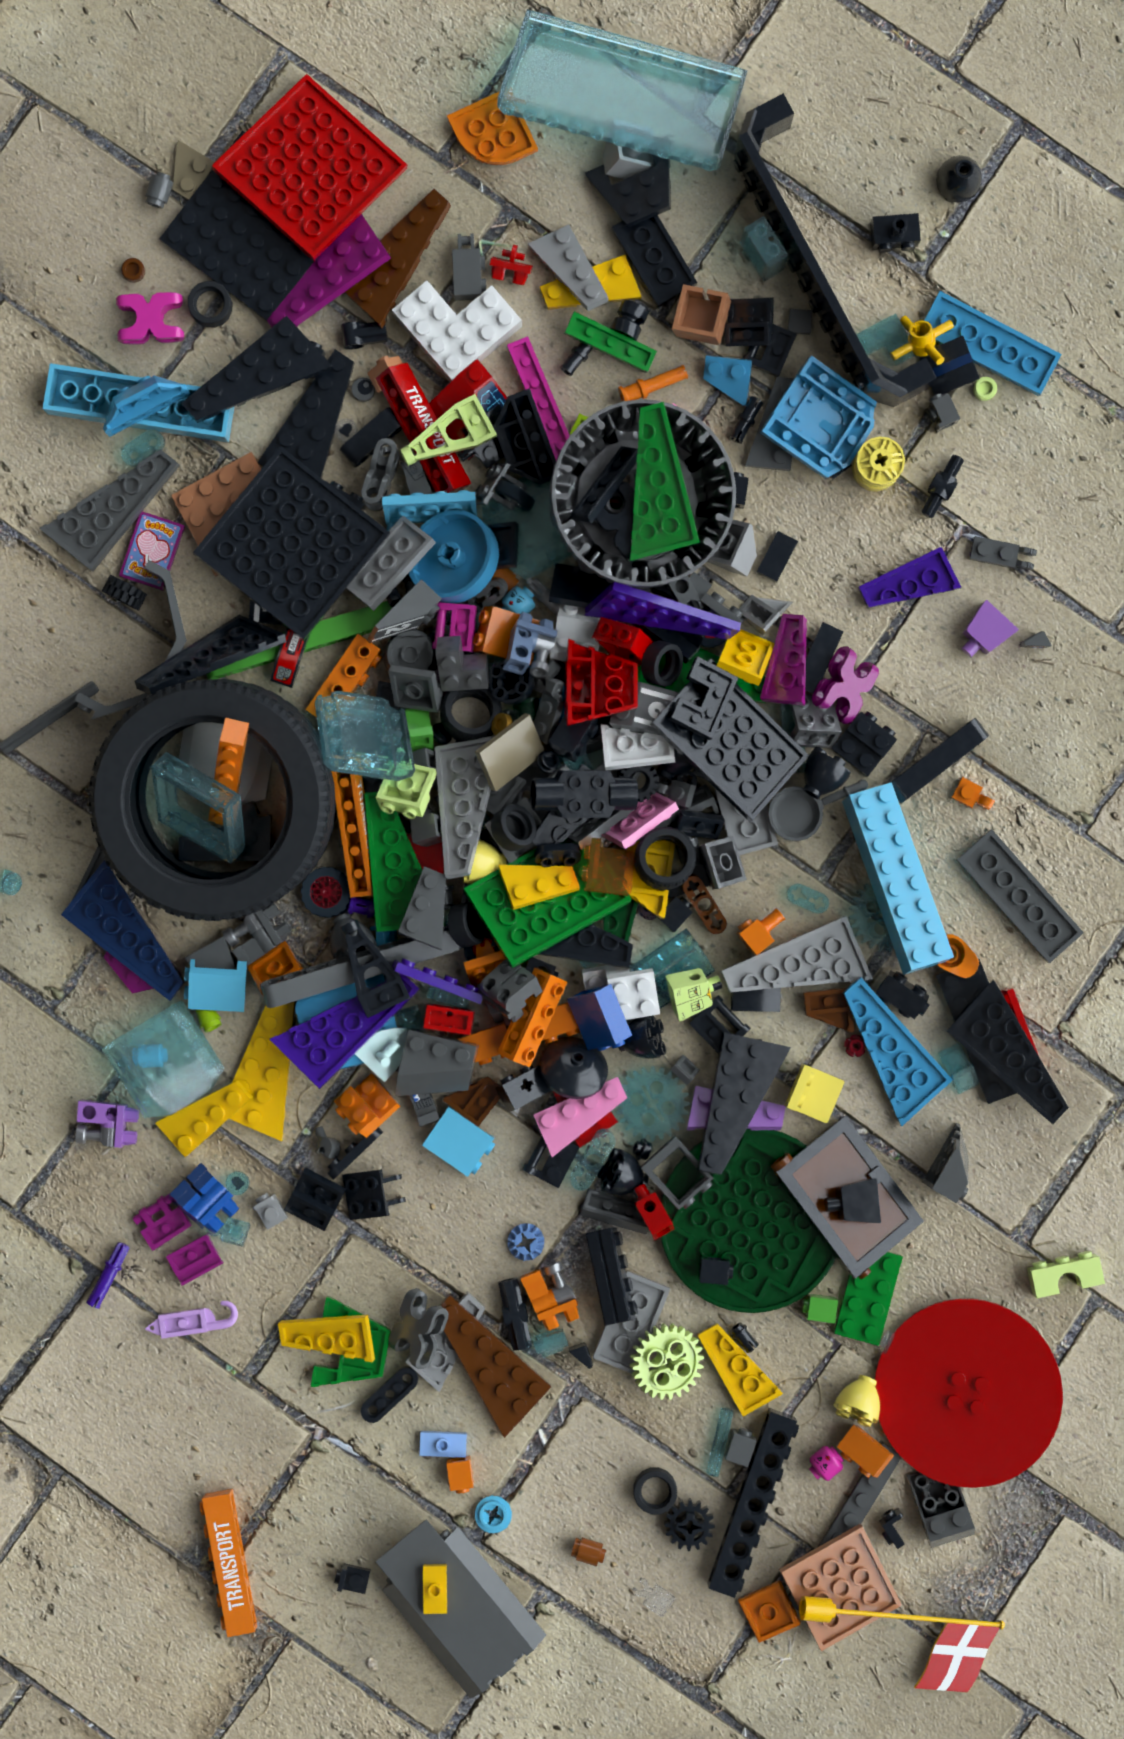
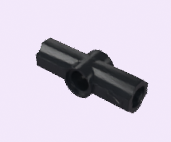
M518 1278L499 1281L498 1285L503 1303L502 1313L505 1326L508 1327L511 1347L513 1351L532 1347L527 1324L529 1322L525 1302L522 1301Z

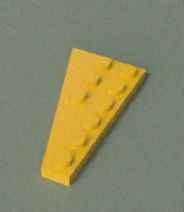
M295 1001L274 1008H268L265 1005L232 1081L238 1080L253 1098L229 1119L279 1141H283L290 1060L270 1039L292 1028Z

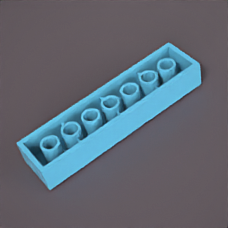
M50 363L42 409L48 415L105 423L112 398L117 395L120 389L124 387L131 388L137 385L141 377ZM186 385L191 395L200 388L199 386ZM187 396L130 427L229 443L235 407L197 423L181 405L189 397Z
M892 782L848 795L842 801L903 975L950 960L954 955Z

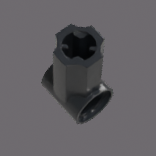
M354 321L341 324L344 349H359L367 344L388 342L386 323L383 328L375 322L361 324V322Z

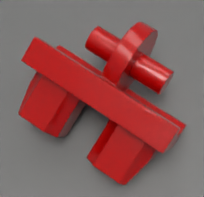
M513 244L511 251L505 249L502 251V256L509 257L510 260L494 256L491 258V278L503 281L506 269L514 271L512 283L525 285L528 274L532 273L533 265L515 262L516 259L524 261L525 254L518 253V245Z

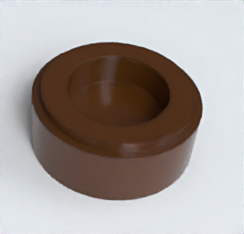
M129 258L122 264L121 271L127 281L136 283L144 278L145 267L139 259Z

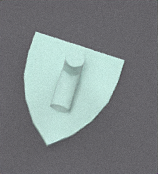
M407 1028L380 1030L355 1054L384 1082L395 1072L401 1063L407 1038Z

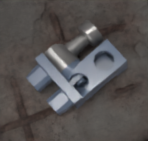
M522 612L510 632L509 647L503 670L523 675L530 665L531 653H535L536 661L531 663L530 674L534 677L544 678L548 676L549 665L546 663V659L555 645L554 638L557 637V630L553 629V621L541 619L539 625L532 623L533 616L531 614Z

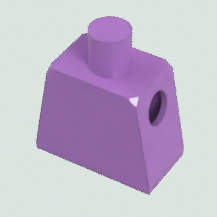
M985 600L963 631V634L969 640L961 649L969 657H972L979 649L984 654H988L1019 629L988 600Z

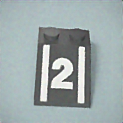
M421 579L374 626L367 641L373 643L402 632L417 629L422 623L427 625L440 609L437 605L442 598Z
M638 682V707L612 714L610 724L615 729L621 730V728L636 733L644 734L646 732L660 735L650 723L679 692Z

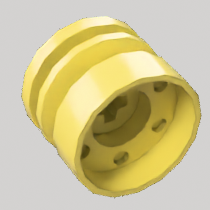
M879 436L866 441L853 459L852 471L857 483L869 491L878 492L888 489L895 483L904 469L905 457L903 450L897 442L887 437ZM877 458L885 461L882 466L881 464L876 465L875 461Z

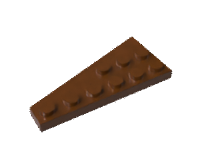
M435 189L425 196L380 240L391 259L344 292L381 328L386 323L385 318L389 311H392L395 307L398 295L401 291H404L421 261L420 256L424 249L427 250L433 233L439 229L451 208L449 201Z

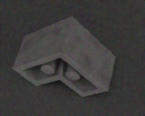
M461 636L438 637L436 659L441 690L488 689L490 672L487 653L464 655Z

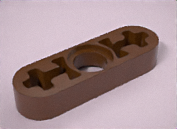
M691 874L688 880L681 885L683 891L708 931L712 934L722 933L727 927L725 917L700 877L696 874ZM690 880L694 883L698 881L696 887L700 892L699 894L695 895L692 888L687 889ZM703 898L710 900V906L706 910L698 908V902ZM713 913L717 920H720V926L717 928L714 925L710 927L713 923L708 915Z

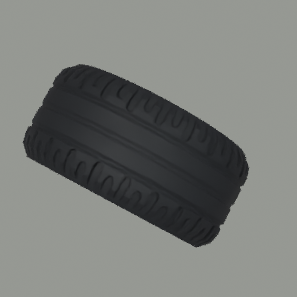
M489 687L488 689L448 691L443 698L440 708L441 724L446 733L458 742L490 737L493 735L492 721L498 713H502L501 702L494 698ZM465 697L479 699L487 706L490 719L485 725L478 728L464 727L454 719L451 711L452 705L457 700Z
M659 827L646 833L639 841L634 853V866L640 879L648 886L659 890H671L685 883L696 865V850L691 839L682 831L671 827ZM661 840L670 841L681 849L684 856V866L678 874L664 877L657 875L649 868L645 855L652 843Z

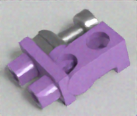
M79 1100L77 1122L99 1123L100 1130H88L85 1125H77L76 1143L85 1144L87 1140L99 1141L107 1147L118 1148L136 1144L138 1133L137 1131L126 1130V1122H138L139 1110L128 1107V1104Z

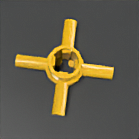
M907 316L901 317L900 323L909 332L908 343L890 352L891 358L895 361L912 351L913 354L920 357L929 355L937 365L942 364L944 357L934 347L936 337L954 328L952 321L948 320L932 329L931 324L927 321L922 320L913 323Z

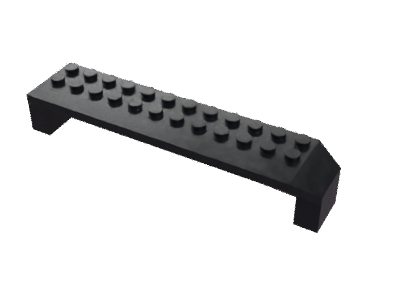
M783 93L746 113L739 134L733 164L737 172H742L745 177L744 184L749 193L753 192L756 198L754 202L760 213L763 212L767 218L765 223L771 233H775L778 239L776 244L780 252H785L788 257L787 264L792 273L796 272L799 278L798 285L803 293L806 292L810 298L808 301L813 313H818L821 319L819 324L823 332H828L832 339L830 341L831 347L835 353L839 352L844 371L850 373L853 378L852 384L876 402L895 407L931 388L937 377L927 358L897 373L870 359L866 354L759 155L763 142L791 127L794 111Z

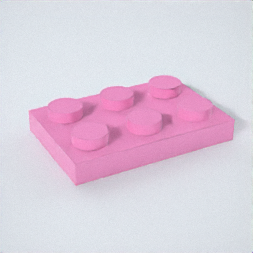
M656 792L650 796L649 800L645 799L644 802L638 801L636 810H633L627 818L611 827L610 831L602 834V837L626 849L633 846L638 839L653 830L662 821L669 819L679 808L675 801Z

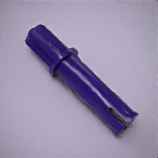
M118 1242L109 1260H105L106 1265L86 1301L88 1305L100 1309V1305L118 1270H122L121 1265L129 1251V1246L125 1243Z

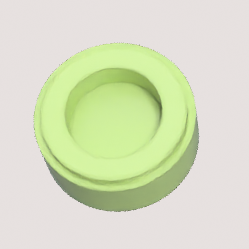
M981 377L973 387L975 397L981 401L992 399L997 392V384L990 377Z

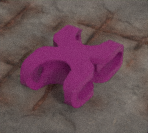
M848 646L840 647L835 652L828 665L831 678H823L812 695V703L821 709L830 708L837 699L835 710L838 721L842 724H850L854 721L863 705L860 693L870 691L879 674L878 667L870 662L861 663L854 671L857 655Z

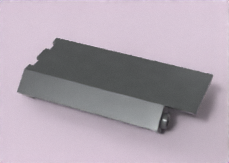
M426 1519L376 1561L388 1577L386 1579L388 1584L382 1591L470 1698L486 1691L493 1680L499 1675L500 1677L504 1676L515 1666L518 1659L524 1654L528 1656L546 1636V1633L459 1527L451 1531L446 1529L439 1535ZM423 1564H447V1614H423Z

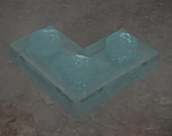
M896 313L856 334L867 355L883 347H886L890 354V352L908 343V335ZM911 351L895 361L893 360V362L898 366L916 355Z

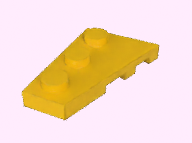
M498 865V870L513 910L579 891L580 889L572 866Z

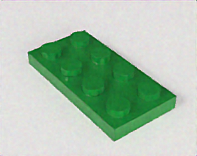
M887 1252L869 1267L871 1273L863 1279H859V1277L853 1279L849 1273L834 1334L877 1346L880 1345L903 1259L902 1255Z

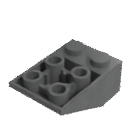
M920 1472L907 1475L930 1548L975 1535V1527L960 1487L938 1482Z

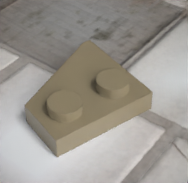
M179 140L176 146L172 190L189 201L212 171V165L215 162Z

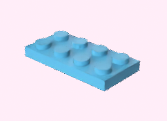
M461 490L457 493H447L444 491H438L434 494L413 493L403 496L390 494L382 497L386 525L387 523L395 524L402 516H405L412 523H425L431 517L449 510H463L477 516L475 492Z

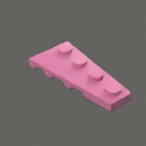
M616 1077L605 1082L602 1089L591 1097L584 1099L569 1098L534 1114L533 1116L551 1156L554 1157L577 1137L625 1101L627 1096L619 1078Z

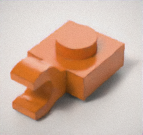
M964 777L961 778L951 797L969 808H973L976 803L989 810L995 802L993 799L980 794L983 787Z

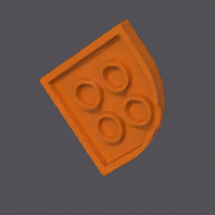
M509 87L447 115L448 122L461 147L471 157L480 162L491 165H506L538 152V147Z

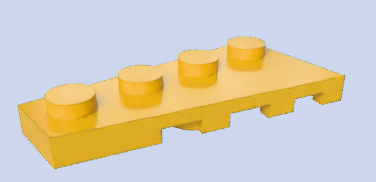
M626 255L592 267L608 296L609 302H620L624 299H641L640 291ZM559 280L540 286L548 310L582 305L569 292L564 283H561Z
M236 1080L173 1114L158 1120L155 1124L182 1155L187 1157L253 1097Z
M718 1323L697 1334L742 1416L749 1414L783 1394Z

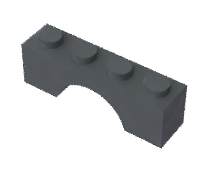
M422 748L402 755L403 762L436 769L435 751ZM428 803L423 817L416 816L415 819H410V834L413 843L424 847L442 842L440 816L432 812Z

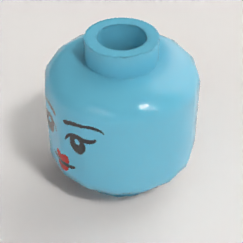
M515 586L502 598V604L504 605L502 609L517 614L522 612L529 614L536 606L532 599L535 595L526 586L523 589Z

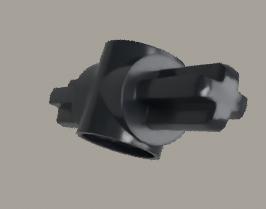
M953 454L944 471L936 473L928 488L930 496L922 509L924 516L933 518L942 501L946 502L951 497L958 484L955 477L964 463L960 456Z

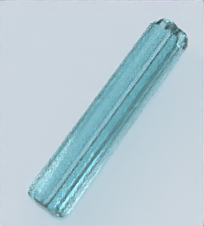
M722 1408L720 1411L706 1470L709 1476H719L733 1417V1410L729 1408Z

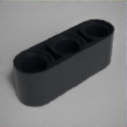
M390 407L384 409L341 446V453L354 468L360 466L373 455L379 440L385 438L392 439L402 430L393 410Z

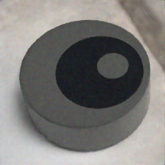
M358 378L352 385V393L358 401L367 402L373 398L375 387L370 379Z

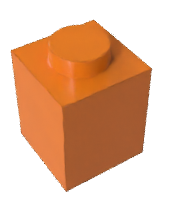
M470 1455L466 1456V1458H448L446 1465L450 1491H456L458 1494L469 1492L470 1488L474 1487Z

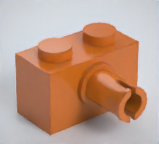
M775 908L773 912L761 921L758 919L745 920L738 926L740 931L736 934L753 955H758L775 941L770 935V931L784 921L785 918Z

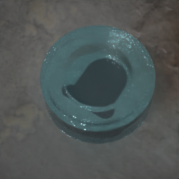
M241 1171L231 1173L226 1179V1188L234 1195L243 1194L250 1185L249 1177Z

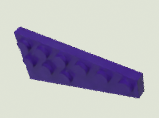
M617 582L609 585L586 606L584 616L604 617L614 621L700 634L720 639H731L740 631L741 626L740 622Z
M400 973L399 976L411 999L419 991V988L406 975ZM384 981V982L378 984L376 987H374V988H372V989H375V988H377V987H379V986L385 984L386 981ZM356 995L354 998L342 1002L312 1017L310 1020L271 1038L270 1041L309 1080L321 1089L410 999L367 1018Z

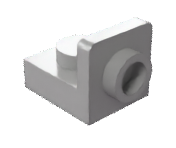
M266 1193L255 1199L257 1204L252 1208L254 1211H257L267 1230L288 1218L275 1193L271 1196Z

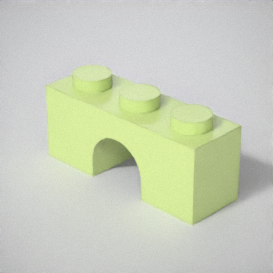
M1091 1251L1078 1253V1257L1069 1259V1256L1058 1257L1052 1263H1046V1261L1032 1263L1033 1267L1027 1268L1032 1294L1036 1298L1060 1294L1058 1281L1065 1273H1074L1077 1285L1082 1289L1105 1284L1100 1258L1098 1255L1092 1254Z

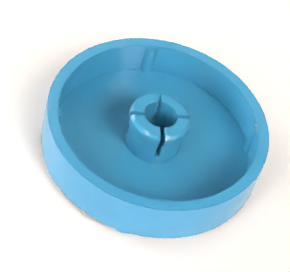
M449 510L431 517L420 527L436 543L409 572L415 585L422 579L442 598L440 600L441 603L453 604L471 599L487 586L496 571L499 559L498 542L488 525L470 512Z

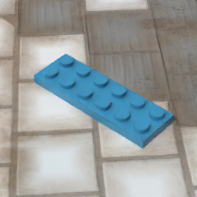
M939 291L924 321L929 322L933 329L951 320L954 328L936 337V343L942 345L960 336H964L974 363L1040 396L1062 354Z

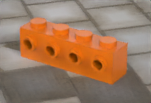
M357 634L305 710L331 727L343 714L341 711L345 705L350 706L356 697L354 692L358 686L363 687L369 679L367 673L371 667L376 668L383 657L380 655L382 653L381 649Z
M534 968L532 974L536 976L543 992L537 997L531 995L525 1000L527 1005L522 1008L523 1016L516 1022H510L497 1052L514 1062L528 1067L531 1066L536 1056V1052L545 1036L547 1027L567 984V981L537 968Z

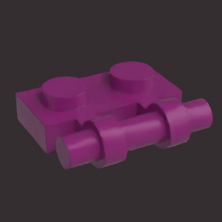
M169 1194L160 1196L156 1199L157 1202L149 1207H143L137 1215L132 1217L136 1225L144 1221L148 1226L140 1231L152 1251L193 1225L178 1207L174 1210L171 1209L169 1204L172 1201L168 1199ZM162 1209L165 1216L155 1222L152 1215Z

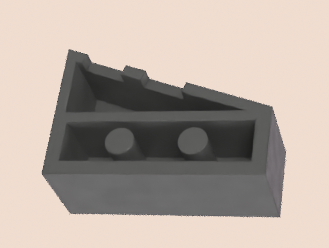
M427 867L423 868L398 931L400 935L438 950H442L446 886L444 874Z

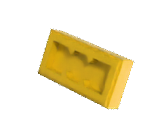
M423 1564V1614H447V1564Z

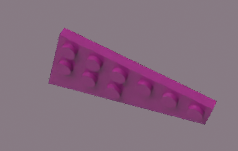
M363 214L316 258L303 277L268 318L267 321L271 328L286 315L298 326L391 259Z

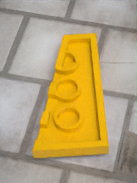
M368 1315L281 1320L278 1323L281 1346L307 1351L312 1349L329 1355L334 1353L351 1359L361 1358L367 1362L375 1360Z

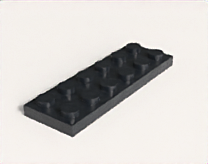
M979 958L978 969L969 978H961L948 971L936 975L954 1021L989 984ZM966 1049L988 1104L1017 1094Z

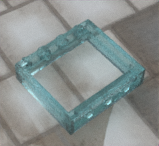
M166 752L151 766L158 821L231 864L245 850L241 795ZM176 787L222 813L224 832L180 807L177 801ZM168 815H169V817H170V819H171V820H169V821H168L167 819H165Z

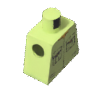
M700 968L665 976L671 1006L679 1022L712 1006L711 992L722 989V983L718 975L707 979Z

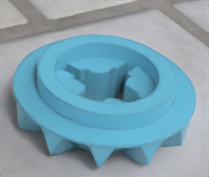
M491 1495L483 1498L476 1506V1523L485 1532L499 1533L505 1530L511 1522L512 1511L510 1505L502 1497ZM496 1506H498L497 1514L500 1515V1517H494L493 1520L489 1522L490 1514L487 1511H492Z

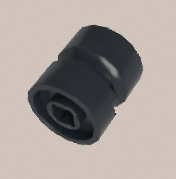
M624 299L617 311L619 317L614 318L610 329L637 341L641 333L640 325L645 323L649 310L634 301Z

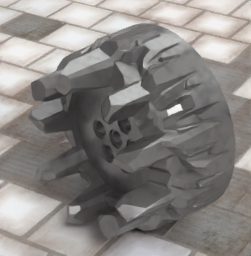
M642 399L623 401L607 406L582 422L569 436L561 449L553 469L549 489L551 493L550 518L552 526L556 527L557 533L560 534V541H562L567 551L572 552V557L578 560L580 570L585 573H595L598 577L606 579L609 583L617 582L637 589L651 588L674 582L693 573L705 564L719 549L733 520L736 505L734 472L729 456L720 440L699 418L685 409L664 402L700 543L636 559L630 563L625 560L613 544L616 530L604 531L595 520L592 523L573 519L571 513L619 448L625 446L638 449L640 408L661 402ZM637 463L626 476L628 483L634 490ZM617 489L610 499H618L621 503V508L618 510L612 509L608 501L603 508L610 514L620 513L623 509L624 502Z

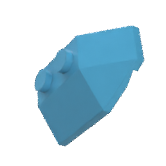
M155 375L152 377L145 376L138 380L137 385L131 388L124 387L120 389L117 395L112 398L103 430L111 437L191 395L189 389L184 384Z

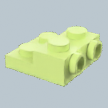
M392 759L376 796L381 810L388 814H393L394 811L402 812L409 819H415L416 816L423 817L430 800L429 792L437 775L436 769Z

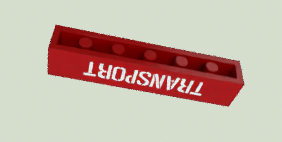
M408 363L390 366L376 377L382 392L411 443L437 420L436 415ZM439 432L434 433L425 441L427 447L431 450L445 445V441ZM455 452L419 460L436 492L457 493L472 484Z

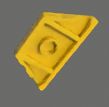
M661 840L652 843L648 847L645 855L646 862L649 868L657 875L671 876L675 844L670 841ZM638 841L633 846L627 848L622 885L634 901L660 919H664L669 890L652 888L638 876L634 866V853L639 843Z

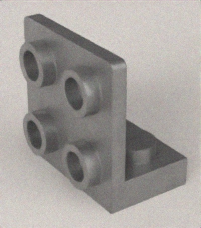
M805 694V706L790 704L796 725L790 737L800 747L815 748L818 746L820 748H832L842 732L834 703L830 708L821 709L812 703L813 694Z

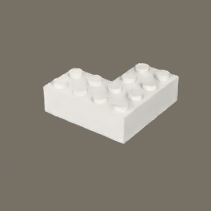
M426 280L392 309L394 318L449 382L475 360L483 361L522 327L521 318L493 286H490L456 315Z

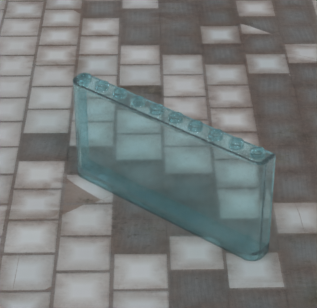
M527 9L498 95L497 106L505 115H512L530 122L541 123L551 128H559L573 134H581L595 140L606 141L617 146L635 149L642 153L653 154L663 159H671L685 165L713 171L721 166L748 70Z

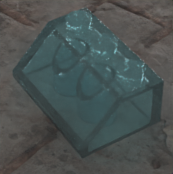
M687 928L630 967L631 971L653 968L659 1009L671 1002L666 975L697 968L702 969L706 977L715 972L701 947Z

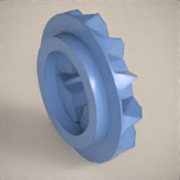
M528 1223L517 1225L508 1236L509 1251L515 1258L523 1261L535 1259L544 1248V1236L541 1230L535 1225ZM521 1233H523L527 1239L535 1238V1240H533V1242L530 1243V1251H528V1249H526L525 1246L517 1247V1245H519V1243L522 1242Z

